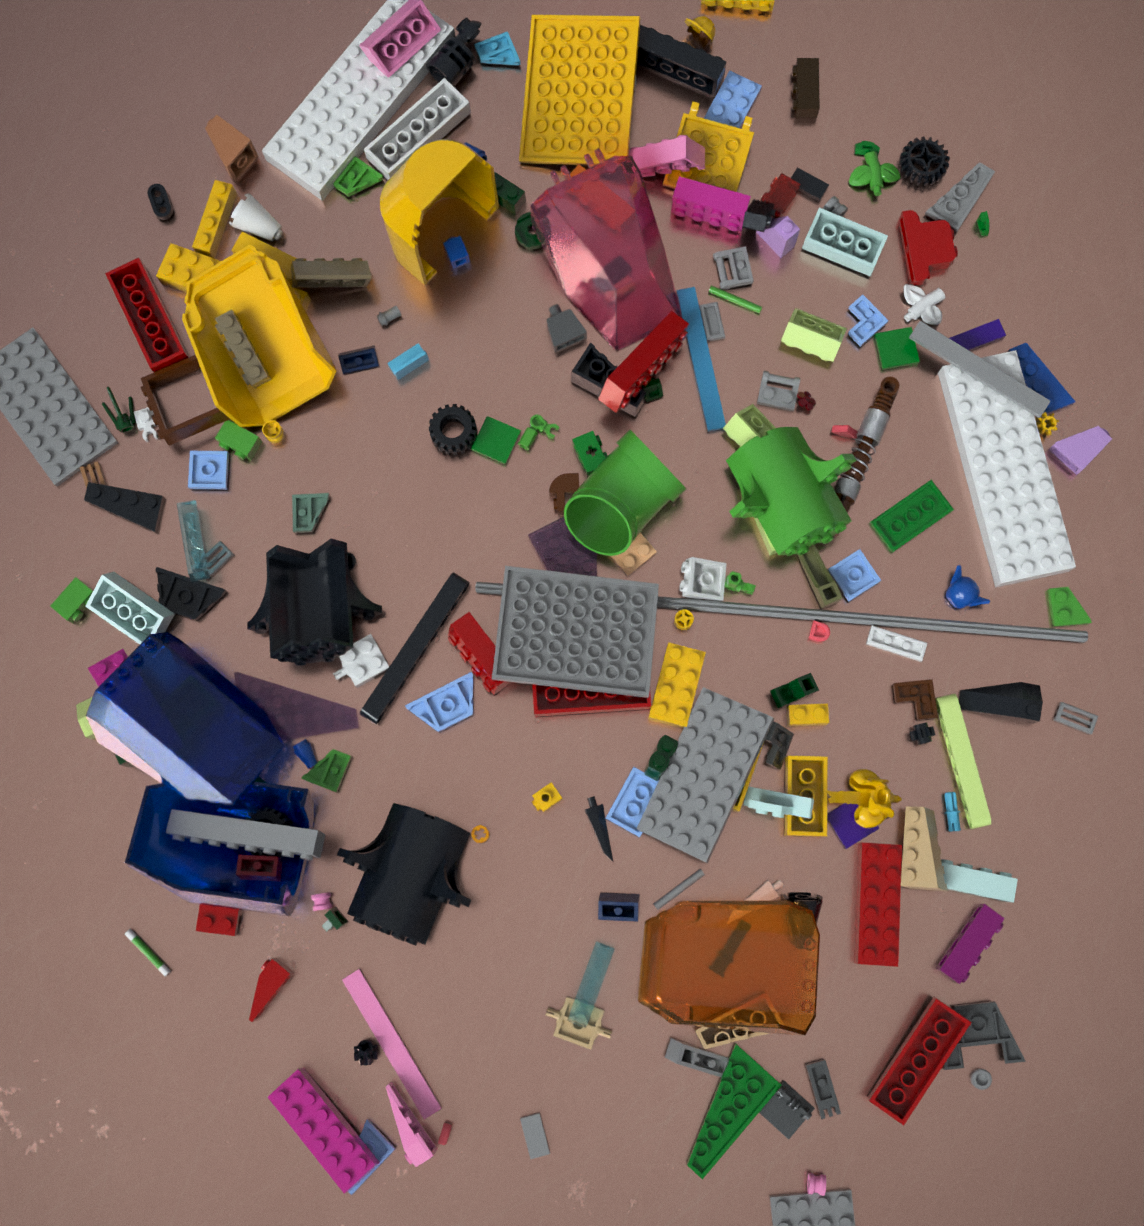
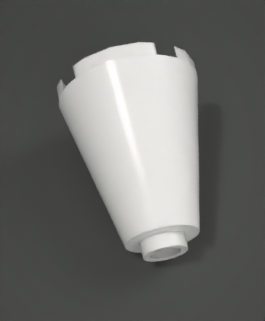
M247 193L245 196L248 198L245 201L240 200L231 215V218L234 220L233 222L229 221V224L232 227L273 242L276 239L278 241L283 233L281 230L282 226L251 194Z

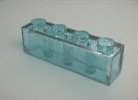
M192 500L177 503L188 575L191 582L209 579L211 577L197 502Z
M596 941L569 1013L568 1022L584 1028L587 1027L615 948Z

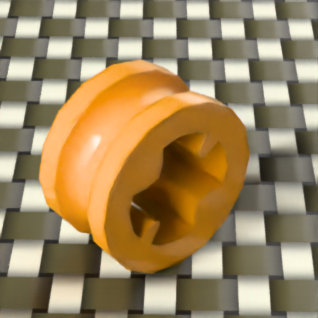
M482 825L474 827L471 832L472 839L477 843H484L489 838L488 829ZM484 829L483 833H486L485 838L481 837L478 840L476 838L477 835H475L476 830Z

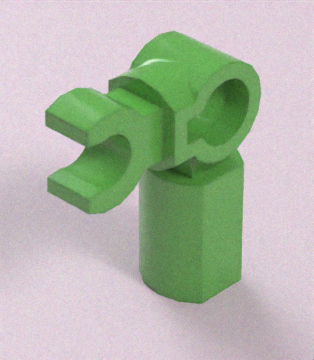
M533 415L529 423L530 428H526L518 445L529 450L538 435L537 431L545 432L548 438L554 439L555 435L551 434L550 430L555 429L558 431L560 427L556 424H548V421L544 420L541 415Z
M734 571L727 575L724 588L727 590L743 591L753 595L756 585L743 582L741 574Z

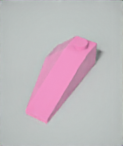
M390 1082L386 1086L402 1145L406 1152L404 1156L409 1164H414L417 1167L433 1157L437 1147L393 1083Z

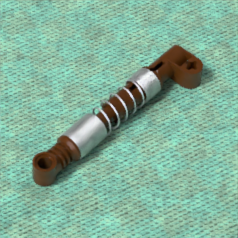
M889 376L882 380L874 403L868 407L857 433L858 439H855V441L860 444L859 448H851L856 461L848 471L840 474L841 478L838 479L834 489L840 501H844L843 506L847 513L850 506L856 502L855 500L861 490L860 482L865 480L864 473L869 470L868 464L872 462L870 455L876 453L874 447L880 444L891 416L890 409L900 386L899 381L894 377ZM891 386L894 390L887 391L884 387ZM872 447L873 450H874V453L868 454L869 451H870V448Z

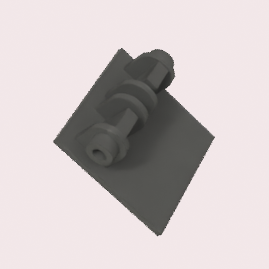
M783 1081L781 1083L782 1086L759 1113L786 1138L790 1139L802 1123L811 1118V1113L815 1108L789 1084Z

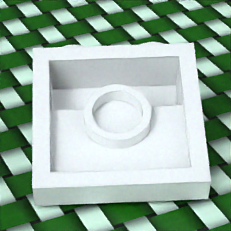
M695 557L686 559L681 566V571L684 573V580L680 583V591L683 592L682 597L723 601L727 563Z

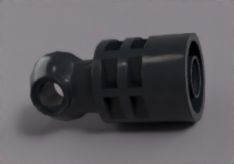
M468 17L463 19L456 27V30L459 32L455 38L450 37L426 64L428 72L438 83L445 78L454 87L476 61L475 57L465 43H470L480 33L481 22L470 21Z

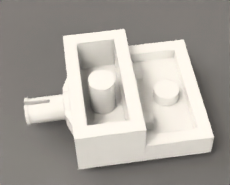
M370 634L353 643L352 649L339 656L343 668L333 673L336 680L348 675L358 688L386 671L389 665L373 636Z

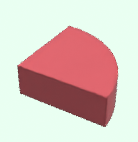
M834 425L831 431L842 437L857 439L858 432L849 425Z

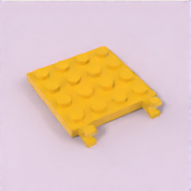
M692 101L689 114L683 113L677 136L687 135L705 148V169L698 170L697 167H691L688 172L672 170V174H665L663 186L675 189L680 176L737 192L754 136V132L749 131L753 118L745 116L742 129L697 117L700 103Z

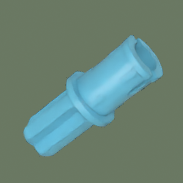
M947 792L944 796L948 832L961 831L960 811H958L956 793Z

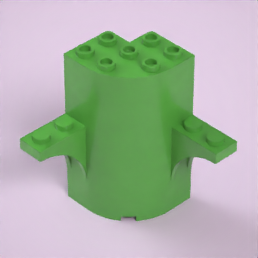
M779 427L769 430L766 436L760 438L756 436L746 442L726 460L739 484L742 500L729 512L733 518H758L778 555H803L814 544H826L832 541L833 536L844 531L847 528L846 525L852 521L831 483L835 482L841 473L848 471L856 461V458L853 454H841L835 459L827 461L818 457L810 449L798 427Z

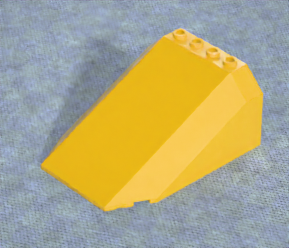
M249 244L187 282V294L184 300L186 310L182 315L184 326L215 406L239 427L263 426L265 422L278 419L329 389L336 373L335 366L278 262ZM231 309L238 316L272 379L257 388H254L251 384H246L242 376L245 374L243 369L237 367L233 360L235 358L233 351L229 352L224 343L226 341L224 334L220 335L215 327L218 324L215 318Z

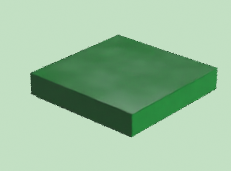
M912 327L875 333L874 337L882 370L919 364L920 360L916 343L909 338L913 332Z
M487 416L471 450L506 465L521 434V430Z

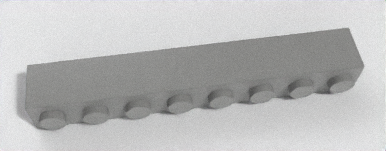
M173 809L171 810L166 833L172 835V839L177 841H184L187 838L191 839L190 842L202 844L203 841H207L209 845L220 847L221 844H227V848L238 849L241 846L251 852H257V849H261L263 853L275 855L276 852H281L282 856L294 858V855H301L300 858L305 860L321 857L325 834L319 830Z

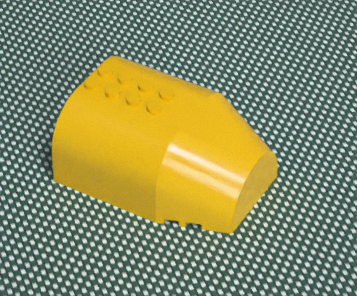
M440 139L420 147L387 181L380 196V211L394 255L398 262L424 285L437 273L432 266L420 257L417 247L418 243L414 240L415 237L418 238L420 235L416 227L422 225L423 216L436 202L448 197L463 200L486 221L499 209L494 167L469 146L456 140Z

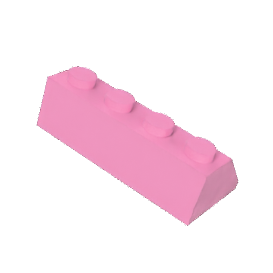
M408 0L359 46L368 59L389 78L440 32L441 28L422 0Z

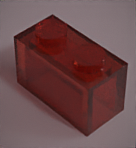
M783 173L778 178L775 177L770 185L771 190L769 193L765 192L761 200L774 203L773 209L776 210L775 218L783 216L798 193L800 183Z

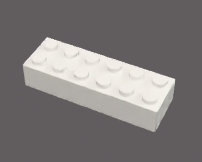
M443 78L364 148L367 160L389 180L416 150L429 142L442 139L471 113L469 101Z

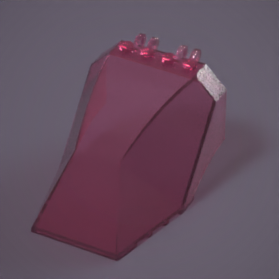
M598 148L594 151L600 162L599 164L594 165L591 156L586 154L584 158L589 169L571 177L567 167L563 165L560 168L566 180L560 182L554 170L550 172L555 185L546 189L530 205L532 227L550 261L565 296L596 327L605 340L618 351L648 336L671 311L681 318L682 315L664 245L638 166L632 156H614L605 161L604 155Z

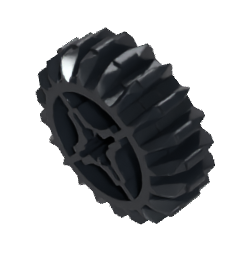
M924 136L921 137V140L916 137L913 142H908L900 154L901 160L899 162V166H902L901 172H906L905 178L910 177V183L914 182V180L917 181V186L921 182H923L924 186H927L928 182L931 185L935 181L939 182L949 168L948 162L950 157L947 156L948 150H943L944 144L938 145V140L933 142L932 137L926 140ZM917 151H920V154H919V155H915V157H911V155H912L913 153H915V152H917ZM938 165L937 169L928 172L929 168Z

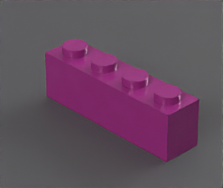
M979 904L936 969L957 984L964 983L970 975L969 970L971 967L979 963L982 951L984 949L987 950L993 941L991 940L992 936L995 933H999L1004 925L1002 922L1005 918L986 904Z

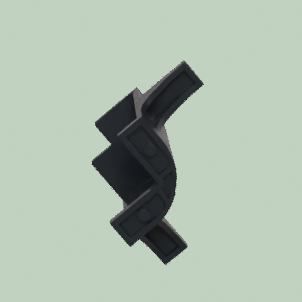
M331 538L309 554L276 545L266 552V589L259 609L253 618L247 622V629L258 634L266 633L269 630L270 658L278 659L280 662H293L298 666H303L307 663L333 662L334 658L344 655L353 648L352 617L357 616L364 620H373L382 613V606L366 598L355 585L349 571L346 542Z
M393 803L381 832L370 844L357 850L339 848L337 856L344 859L343 863L353 867L356 864L358 865L357 869L364 872L347 914L354 917V922L366 925L375 931H380L387 935L391 934L393 938L415 946L417 943L425 945L442 903H448L457 908H460L461 905L469 907L471 899L461 892L457 877L459 861L470 832L439 817L426 814V812Z

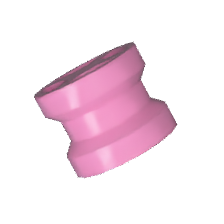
M331 892L311 895V899L314 901L313 911L333 908L329 899Z
M808 1173L807 1193L811 1195L818 1193L821 1196H825L826 1175L815 1176L813 1173Z

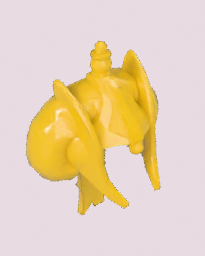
M858 769L850 774L849 785L854 791H826L831 796L828 799L829 803L859 805L854 812V819L863 828H873L880 825L887 817L893 818L894 811L891 809V802L898 803L902 800L898 795H893L888 788L889 780L880 779L878 775L868 769Z

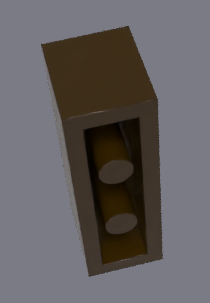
M797 58L796 64L792 65V77H795V82L792 83V93H795V99L792 101V110H795V117L817 118L820 109L819 58Z

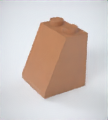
M216 115L208 121L205 129L229 176L236 183L256 160L258 154L251 139Z

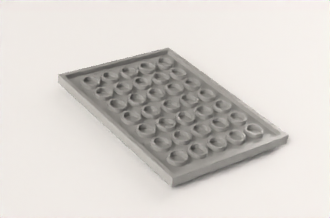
M505 566L492 680L648 698L659 584Z

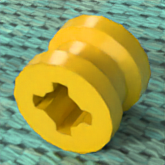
M686 609L678 611L674 618L675 626L679 630L684 631L688 630L694 621L693 614Z

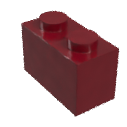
M238 855L236 875L241 880L281 882L283 861L275 856Z

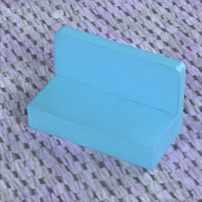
M418 343L387 364L399 380L429 361L426 351H423Z

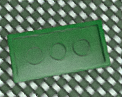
M931 479L870 521V525L891 553H893L951 513L954 508Z

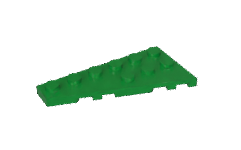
M736 1043L687 1161V1166L702 1180L782 1086Z

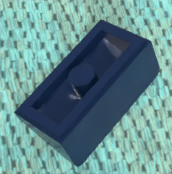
M375 345L338 354L343 374L379 366Z

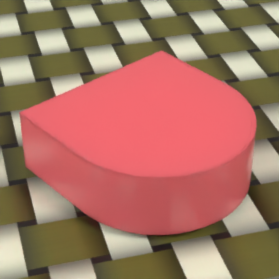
M814 620L808 639L815 642L826 641L830 636V628L825 623Z
M444 1122L438 1144H447L452 1128L451 1124Z

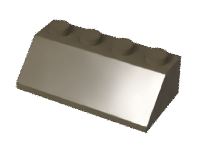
M297 258L291 264L292 287L294 288L367 287L371 280L368 261H362V258H353L351 261H344L343 258H334L333 261H325L324 258H316L314 261Z

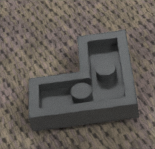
M777 722L772 723L765 739L772 744L771 749L767 753L766 763L773 768L781 770L794 733Z

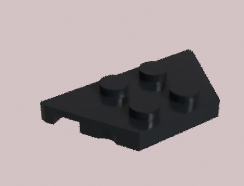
M159 567L155 569L158 578L159 603L175 614L197 621L226 593V590Z

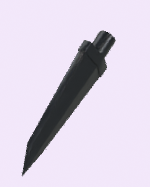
M595 796L587 798L590 808L585 809V813L588 816L603 853L613 861L603 804L597 805Z

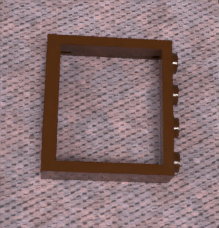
M196 355L141 378L143 384L141 390L144 396L148 397L146 403L149 410L154 413V415H151L152 420L159 427L157 433L160 439H164L169 446L230 420L222 411L215 408L167 429L152 389L200 369Z

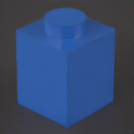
M461 236L450 237L446 242H443L453 269L470 262L469 254Z

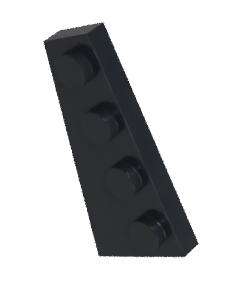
M88 482L84 501L156 533L164 496Z

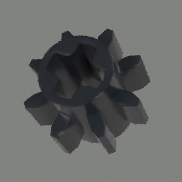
M927 722L914 725V731L910 732L911 740H917L918 745L932 742L931 737L936 735L934 727H928Z
M371 1040L360 1041L358 1046H354V1061L359 1060L361 1066L371 1065L374 1060L378 1059V1046L373 1045Z

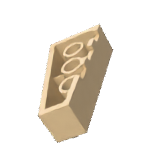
M906 807L901 886L909 889L948 891L943 875L945 874L944 866H942L940 858L941 849L938 846L935 814L933 810L926 807Z
M765 991L694 1028L704 1049L775 1031L786 1030Z

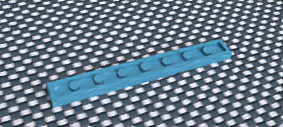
M695 287L680 289L676 291L682 319L689 323L686 330L688 332L686 338L707 432L721 430L726 423Z

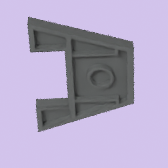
M995 1001L954 1005L953 1009L972 1023L945 1062L944 1070L964 1068L961 1047L998 1043L1002 1045L1005 1064L1026 1062Z

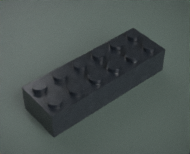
M640 24L637 65L715 98L724 80L727 61H724L719 56L710 55L703 49H696L686 42L675 40L670 35L661 34L654 28H647Z

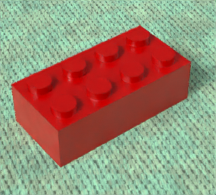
M470 612L450 624L448 632L449 642L452 646L458 647L461 651L459 652L461 658L465 662L468 661L470 663L472 672L476 677L480 676L483 680L482 684L488 692H492L495 695L512 683L492 680L496 646Z

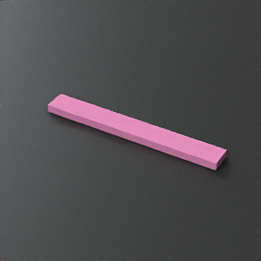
M358 969L342 979L423 1119L425 1120L442 1109L362 971Z

